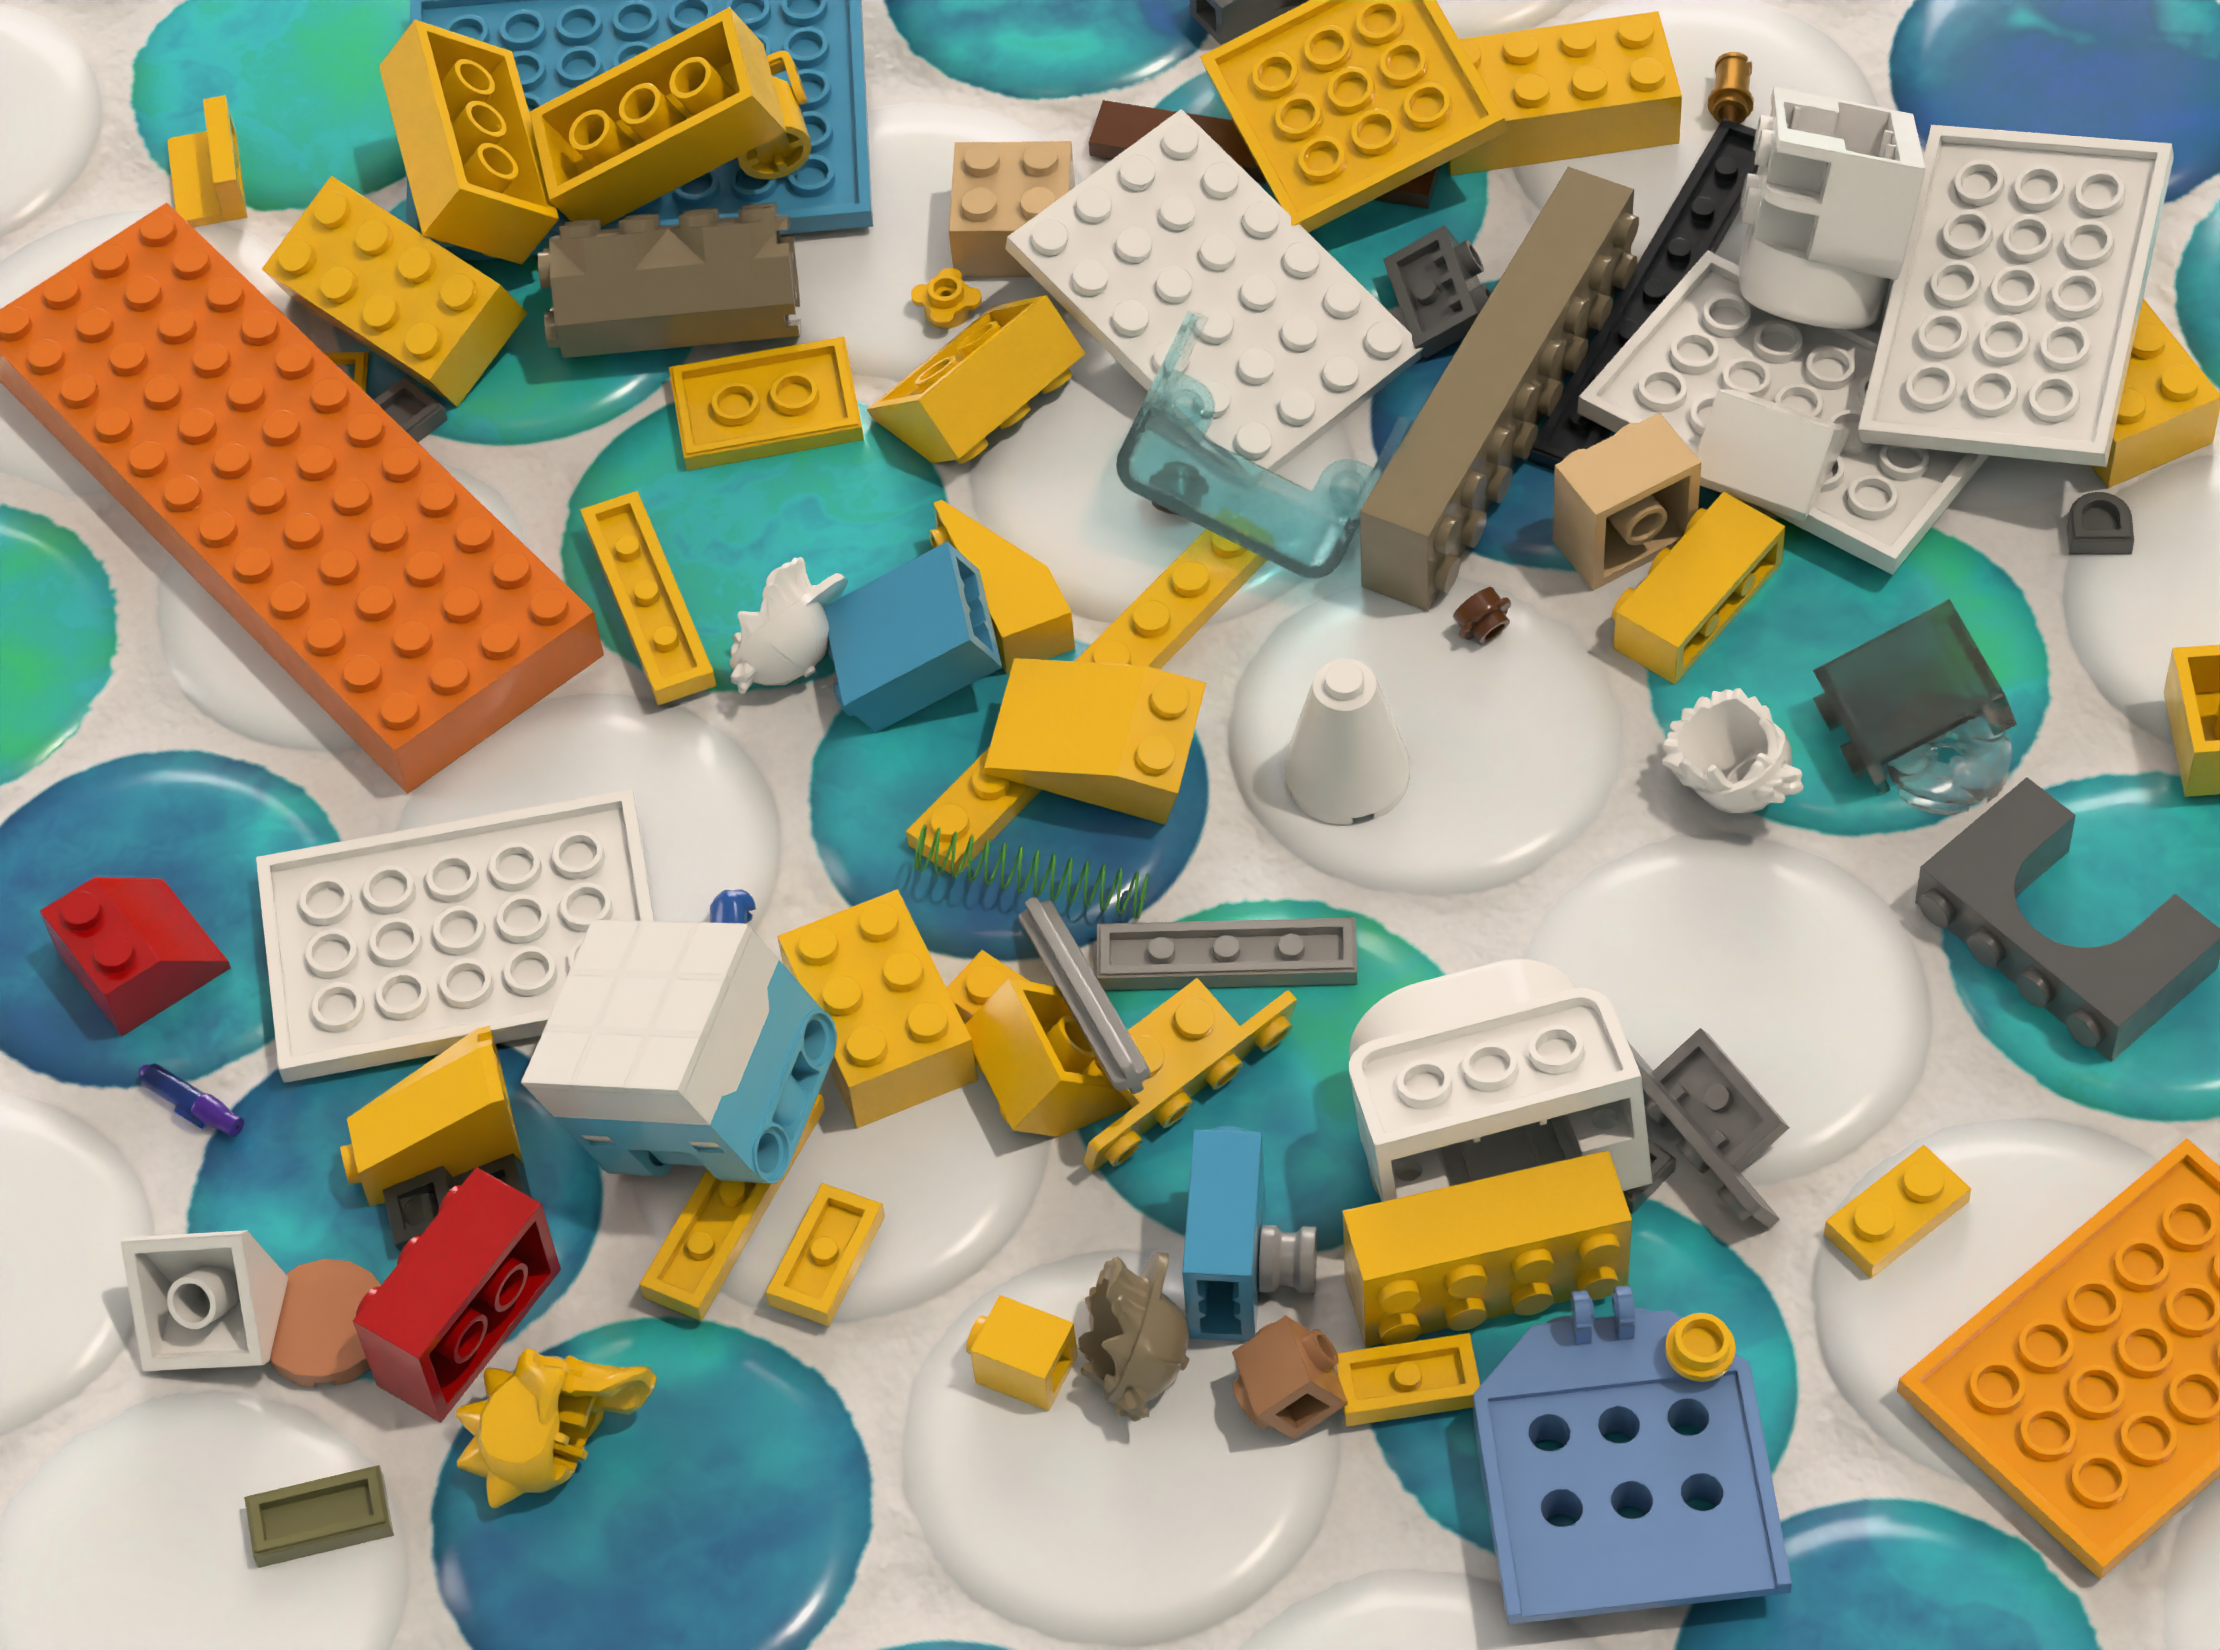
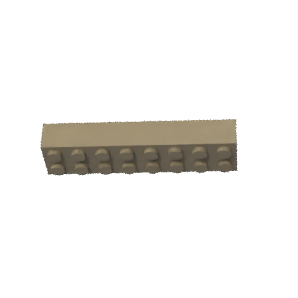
M1567 167L1360 510L1361 587L1429 612L1440 591L1447 593L1451 590L1459 573L1461 555L1467 546L1474 548L1478 544L1485 529L1488 509L1493 502L1501 503L1505 498L1512 480V468L1518 458L1525 460L1530 455V450L1537 439L1539 422L1544 415L1550 416L1562 396L1563 382L1569 372L1576 373L1587 354L1588 339L1593 330L1600 331L1611 313L1613 296L1618 288L1623 290L1626 288L1636 270L1637 256L1631 254V245L1638 231L1639 217L1633 215V188Z

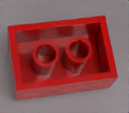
M478 1167L473 1170L462 1185H456L448 1191L440 1204L436 1218L421 1236L417 1235L407 1242L399 1255L395 1269L380 1287H374L366 1293L357 1308L353 1324L378 1387L442 1423L561 1271L542 1203Z

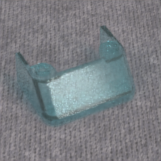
M1188 311L1118 453L1116 467L1121 482L1130 491L1302 577L1316 579L1329 575L1340 566L1360 531V510L1415 420L1406 415L1399 416L1374 468L1355 459L1335 461L1324 469L1313 491H1310L1204 438L1215 415V401L1206 385L1182 372L1209 317L1199 312Z

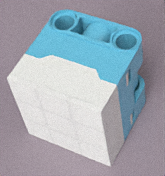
M592 919L521 1083L598 1162L602 1170L609 1174L664 1176L672 1169L674 1164L704 1166L715 1178L721 1181L777 1183L788 1170L833 1059L837 1045V1032L831 1016L817 1004L749 924Z

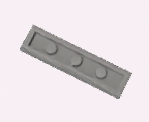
M1356 917L1097 924V979L1104 990L1183 989L1196 978L1206 988L1357 984Z

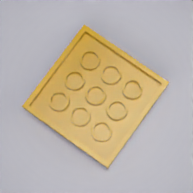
M1309 0L1200 56L1210 80L1277 203L1291 215L1292 226L1300 224L1308 233L1509 131L1503 114L1436 0Z

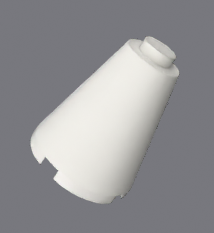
M1353 659L1330 661L1316 672L1284 758V776L1291 790V797L1303 812L1325 823L1350 825L1354 824V818L1374 813V819L1387 814L1401 801L1410 780L1408 751L1375 674L1367 665Z

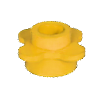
M955 268L941 270L928 284L916 285L911 291L913 304L923 306L926 319L932 325L939 328H954L963 324L969 318L971 310L978 308L982 301L981 292L977 288H970L962 280V273Z

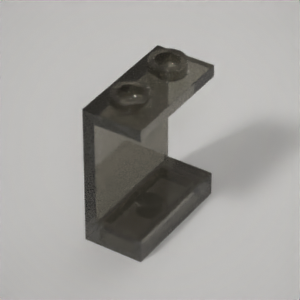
M1950 599L1813 670L1823 692L1813 698L1818 711L1830 732L1842 727L1849 740L1839 746L1844 758L1857 780L1866 775L1869 776L1879 796L1891 790L1881 769L1883 765L1981 714L1994 736L2017 725L2005 693Z

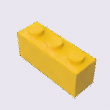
M1723 491L1707 510L1700 508L1694 513L1685 528L1684 536L1672 549L1664 548L1658 553L1649 568L1648 576L1636 589L1628 588L1621 594L1611 615L1612 620L1615 621L1613 649L1675 685L1780 567L1783 557L1785 526Z

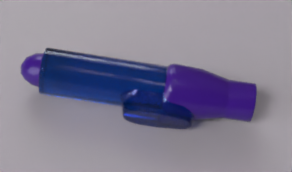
M156 1063L143 1065L139 1069L138 1073L141 1078V1084L174 1104L173 1112L202 1130L206 1126L215 1128L230 1137L237 1136L243 1129L244 1119L233 1113L222 1101L212 1094L204 1093Z

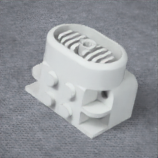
M1773 87L1770 117L1760 115L1754 139L1753 151H1756L1754 165H1759L1757 175L1747 173L1740 202V208L1743 209L1741 223L1748 224L1739 261L1741 294L1749 303L1767 313L1802 324L1832 329H1861L1872 326L1882 315L1890 279L1897 280L1899 277L1926 170L1914 116L1910 113Z
M1513 959L1418 982L1398 989L1382 998L1365 1013L1357 1024L1349 1046V1074L1360 1140L1367 1157L1372 1184L1377 1194L1380 1195L1382 1202L1607 1150L1610 1152L1622 1191L1653 1183L1642 1077L1614 1007L1608 997L1598 990L1585 987L1577 988L1573 981L1560 969L1541 961Z

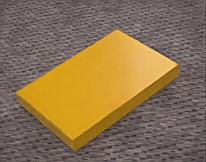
M844 336L669 367L687 471L864 440Z

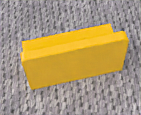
M226 95L203 99L207 131L172 137L167 141L175 211L192 227L248 218L237 133Z

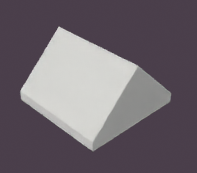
M1736 389L1718 390L1696 456L1701 461L1700 486L1720 493L1724 491L1737 499L1804 522L1849 437L1850 429Z
M248 1230L129 1237L120 1241L142 1371L257 1366L269 1362L289 1277Z

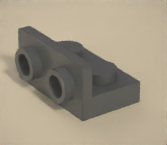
M1445 225L1383 259L1408 331L1412 334L1415 349L1423 348L1420 354L1425 359L1464 338L1491 295L1488 287L1485 284L1481 285L1477 275L1484 271V267L1475 248L1468 240L1459 243Z

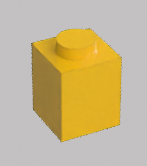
M999 1295L988 1317L980 1315L976 1319L966 1344V1352L971 1354L975 1383L1047 1411L1052 1407L1078 1356L1073 1322Z

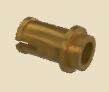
M1728 52L1722 54L1716 60L1715 89L1708 96L1707 107L1718 123H1721L1724 118L1741 124L1753 111L1754 98L1749 92L1752 62H1747L1748 57L1745 54Z

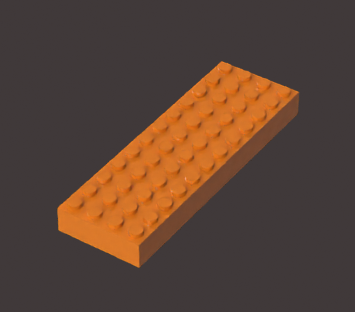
M167 202L0 309V382L407 794L604 656L594 611Z

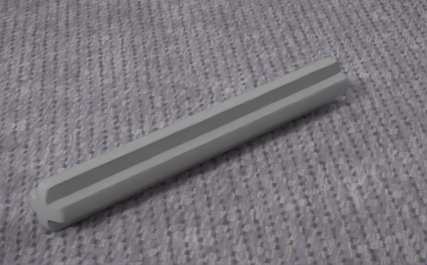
M1037 897L1025 901L1027 909L1018 916L1019 922L1111 1083L1117 1091L1129 1089L1132 1094L1141 1092L1144 1089L1142 1082L1151 1075L1147 1062L1051 900L1039 902Z

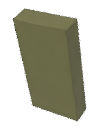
M380 1465L244 1497L253 1557L258 1568L394 1536L385 1480Z

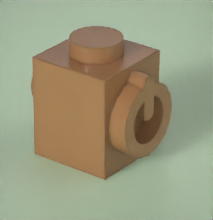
M1286 1315L1277 1322L1262 1327L1255 1334V1337L1232 1352L1240 1373L1232 1383L1234 1395L1246 1416L1261 1429L1267 1430L1273 1427L1295 1440L1348 1404L1334 1368L1338 1364L1339 1359L1330 1340L1317 1329L1310 1331Z

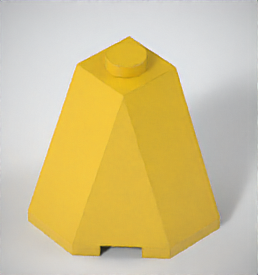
M490 1026L474 1030L349 1116L347 1123L352 1144L340 1147L349 1185L362 1183L370 1207L385 1203L384 1189L441 1166H444L454 1177L512 1153L524 1164L501 1062Z

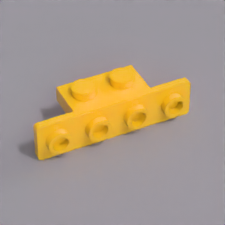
M1196 978L1132 1026L1128 1032L1147 1062L1151 1075L1142 1082L1144 1089L1141 1092L1132 1094L1129 1089L1119 1091L1133 1108L1088 1143L1083 1160L1087 1168L1094 1172L1107 1161L1113 1167L1120 1165L1142 1145L1143 1139L1140 1137L1158 1122L1163 1128H1167L1178 1121L1192 1107L1194 1102L1191 1100V1097L1209 1084L1213 1090H1216L1230 1081L1243 1067L1240 1059L1259 1046L1263 1052H1266L1277 1045L1293 1027L1289 1021L1297 1003L1294 995L1289 990L1285 991L1240 1026L1203 983ZM1096 1057L1094 1063L1109 1079L1105 1070L1100 1064L1098 1058Z

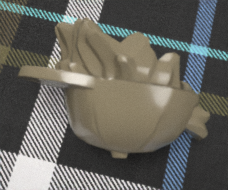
M1154 1253L1146 1263L1140 1276L1130 1271L1119 1257L1113 1258L1112 1261H1106L1103 1270L1099 1274L1096 1287L1090 1288L1089 1296L1085 1298L1087 1309L1090 1312V1332H1086L1078 1338V1349L1085 1354L1089 1363H1084L1081 1368V1374L1104 1386V1399L1115 1404L1117 1415H1127L1134 1422L1149 1417L1150 1413L1146 1402L1151 1401L1168 1389L1179 1371L1185 1370L1190 1359L1185 1355L1190 1336L1186 1316L1172 1300L1162 1293L1169 1264L1168 1253Z

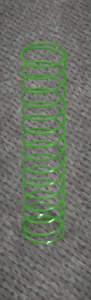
M926 824L922 826L914 858L913 868L915 871L919 869L922 872L926 869L936 845L934 861L936 875L938 876L943 872L952 850L951 876L953 879H956L963 868L969 851L967 870L969 882L972 883L976 879L985 856L984 883L988 887L996 875L1002 858L1000 882L1001 888L1004 891L1011 882L1019 860L1017 891L1019 894L1024 892L1035 865L1034 895L1038 897L1044 889L1052 867L1050 897L1052 901L1057 899L1068 872L1067 902L1069 905L1074 902L1085 874L1083 893L1085 908L1090 906L1102 876L1100 909L1102 912L1107 909L1118 881L1116 910L1119 916L1125 910L1135 883L1133 917L1135 920L1140 919L1149 880L1148 873L1145 875L1136 915L1138 871L1134 873L1120 911L1122 868L1118 869L1109 897L1103 908L1105 863L1101 866L1088 903H1086L1089 861L1085 862L1076 890L1070 901L1072 856L1068 859L1060 885L1053 897L1056 853H1053L1043 883L1037 894L1039 849L1035 852L1027 878L1020 890L1023 846L1019 847L1013 868L1004 887L1006 842L1002 845L993 874L987 883L989 838L986 840L973 878L971 879L973 834L969 838L961 865L954 876L957 831L953 833L945 860L938 872L941 828L939 827L936 831L928 858L921 869V856L927 831Z

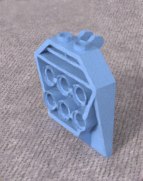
M1630 1285L1614 1287L1612 1295L1614 1316L1594 1318L1593 1301L1588 1291H1573L1570 1296L1571 1316H1560L1549 1320L1546 1324L1532 1325L1473 1394V1430L1508 1625L1791 1593L1792 1580L1750 1363L1735 1353L1730 1369L1723 1376L1715 1380L1698 1382L1679 1375L1670 1366L1665 1354L1668 1332L1678 1320L1682 1319L1671 1310L1650 1312L1644 1308H1635L1632 1288ZM1686 1424L1695 1426L1702 1432L1689 1436L1677 1433L1673 1428ZM1612 1432H1622L1629 1435L1632 1440L1626 1443H1613L1606 1440L1604 1436ZM1543 1440H1554L1561 1443L1564 1447L1555 1451H1544L1537 1448L1535 1444ZM1693 1499H1705L1712 1502L1716 1507L1708 1511H1697L1690 1508L1686 1502ZM1629 1506L1643 1510L1646 1515L1637 1519H1627L1620 1516L1616 1511ZM1562 1514L1574 1518L1577 1522L1567 1527H1558L1550 1524L1546 1519L1553 1515Z

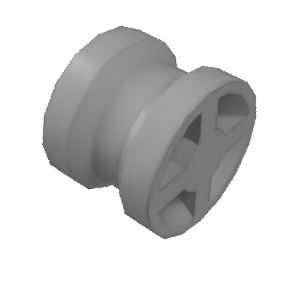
M1262 1225L1259 1255V1291L1274 1293L1280 1286L1295 1287L1300 1294L1314 1295L1317 1268V1227L1303 1226L1296 1233L1282 1232L1276 1225Z

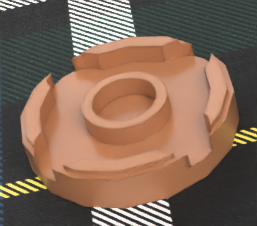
M321 1259L298 1265L286 1273L289 1278L269 1363L278 1375L299 1386L317 1387L316 1383H328L333 1381L334 1386L348 1383L368 1371L370 1367L353 1320L356 1317L357 1308L366 1293L374 1287L381 1286L375 1276L370 1271L351 1261Z

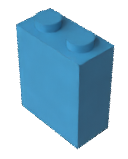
M948 541L823 607L829 624L828 637L830 644L827 653L834 662L838 682L834 684L835 697L842 710L848 716H856L876 733L1002 668L980 570Z
M1221 1126L1213 1130L1194 1129L1182 1270L1186 1320L1190 1331L1189 1339L1249 1341L1255 1337L1259 1302L1260 1238L1262 1225H1264L1266 1203L1262 1132H1247L1234 1126Z

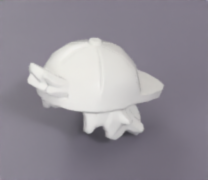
M801 557L793 558L791 562L783 564L769 574L766 579V586L762 592L763 601L760 612H739L738 619L741 633H736L732 637L735 644L731 646L730 652L732 658L729 665L734 670L731 674V682L738 685V692L740 694H745L753 682L765 686L786 685L802 675L808 677L815 672L814 666L824 658L830 644L828 637L829 624L823 607L839 599L848 584L846 577L836 573L818 585H811L806 573L804 559Z
M1737 688L1734 691L1728 689L1722 692L1713 691L1711 700L1707 697H1700L1694 709H1682L1681 720L1673 721L1670 724L1673 732L1667 734V740L1664 741L1662 747L1667 753V756L1662 760L1663 765L1670 768L1672 774L1680 783L1691 787L1702 799L1719 811L1726 813H1750L1762 810L1769 803H1783L1786 795L1797 794L1804 788L1801 782L1803 775L1801 770L1792 767V749L1786 734L1773 723L1769 708L1766 705L1762 706L1755 696L1748 699L1741 688Z

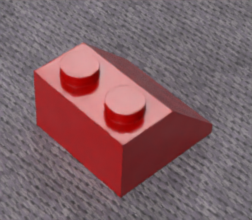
M94 877L40 910L56 952L121 1036H124L231 969L226 957L162 878Z

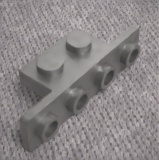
M1699 1028L1654 1071L1628 1042L1642 1077L1645 1111L1662 1127L1671 1121L1684 1137L1676 1144L1677 1148L1700 1173L1704 1174L1710 1168L1724 1183V1186L1717 1192L1718 1196L1741 1221L1745 1222L1753 1216L1771 1228L1780 1218L1741 1172L1790 1128L1703 1029Z

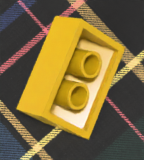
M1047 295L995 305L866 410L873 420L931 463L956 460L958 464H962L976 457L988 446L985 437L998 426L1001 429L1007 428L1022 419L1031 410L1027 402L1040 391L1043 394L1049 393L1069 380L1073 375L1069 367L1086 353Z

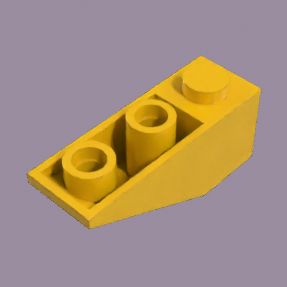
M945 501L934 502L937 528L929 530L931 545L934 549L948 541L980 570L1000 660L1006 674L1010 673L1014 658L1047 660L1074 650L1072 612L1049 568Z

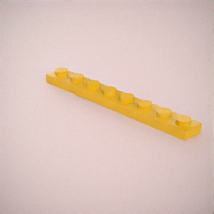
M1224 510L1074 662L1146 665L1161 669L1274 554L1273 539L1227 510ZM989 748L906 830L908 846L916 850L922 826L926 824L927 831L922 855L928 858L936 831L939 827L941 828L938 851L939 867H942L953 833L957 831L954 876L958 872L972 834L974 841L971 861L984 849L986 840L989 838L991 842L1041 791L1038 788L982 773ZM936 845L930 859L932 862L935 861ZM952 850L944 868L950 874ZM969 851L961 872L968 866Z

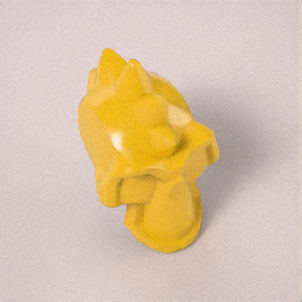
M533 1348L525 1349L518 1357L515 1372L490 1367L485 1369L484 1385L487 1395L486 1400L463 1405L457 1409V1419L475 1436L457 1460V1467L485 1478L488 1503L493 1509L499 1508L523 1493H545L567 1481L575 1472L579 1460L586 1461L588 1451L584 1447L588 1438L603 1420L604 1412L630 1415L647 1401L656 1386L657 1378L651 1368L647 1366L620 1367L599 1365L579 1360L571 1355L562 1359L556 1356L540 1355Z

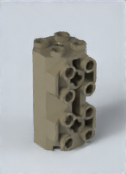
M759 203L741 206L742 209L738 210L739 217L719 218L718 208L683 211V215L678 216L679 224L660 225L659 214L626 216L624 220L619 221L620 228L601 229L600 219L565 222V226L559 227L560 235L549 239V248H544L542 253H538L540 285L542 289L551 288L553 307H550V312H545L544 314L548 348L560 347L562 358L800 336L802 332L801 319L789 320V315L796 314L795 307H800L793 236L781 237L780 233L781 230H788L791 226L790 215L778 214L777 203Z

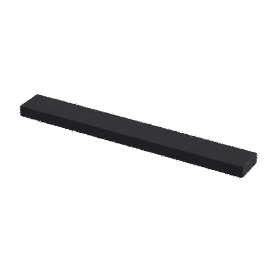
M1724 118L1722 119L1639 260L1626 288L1622 289L1613 304L1611 313L1602 329L1596 333L1590 343L1585 358L1563 389L1562 396L1555 409L1540 428L1537 439L1528 456L1529 462L1555 471V465L1562 462L1573 451L1588 449L1608 439L1612 432L1610 429L1577 413L1579 396L1707 250L1714 254L1716 253L1741 209L1740 202L1747 173L1757 175L1759 165H1754L1756 151H1753L1756 129Z

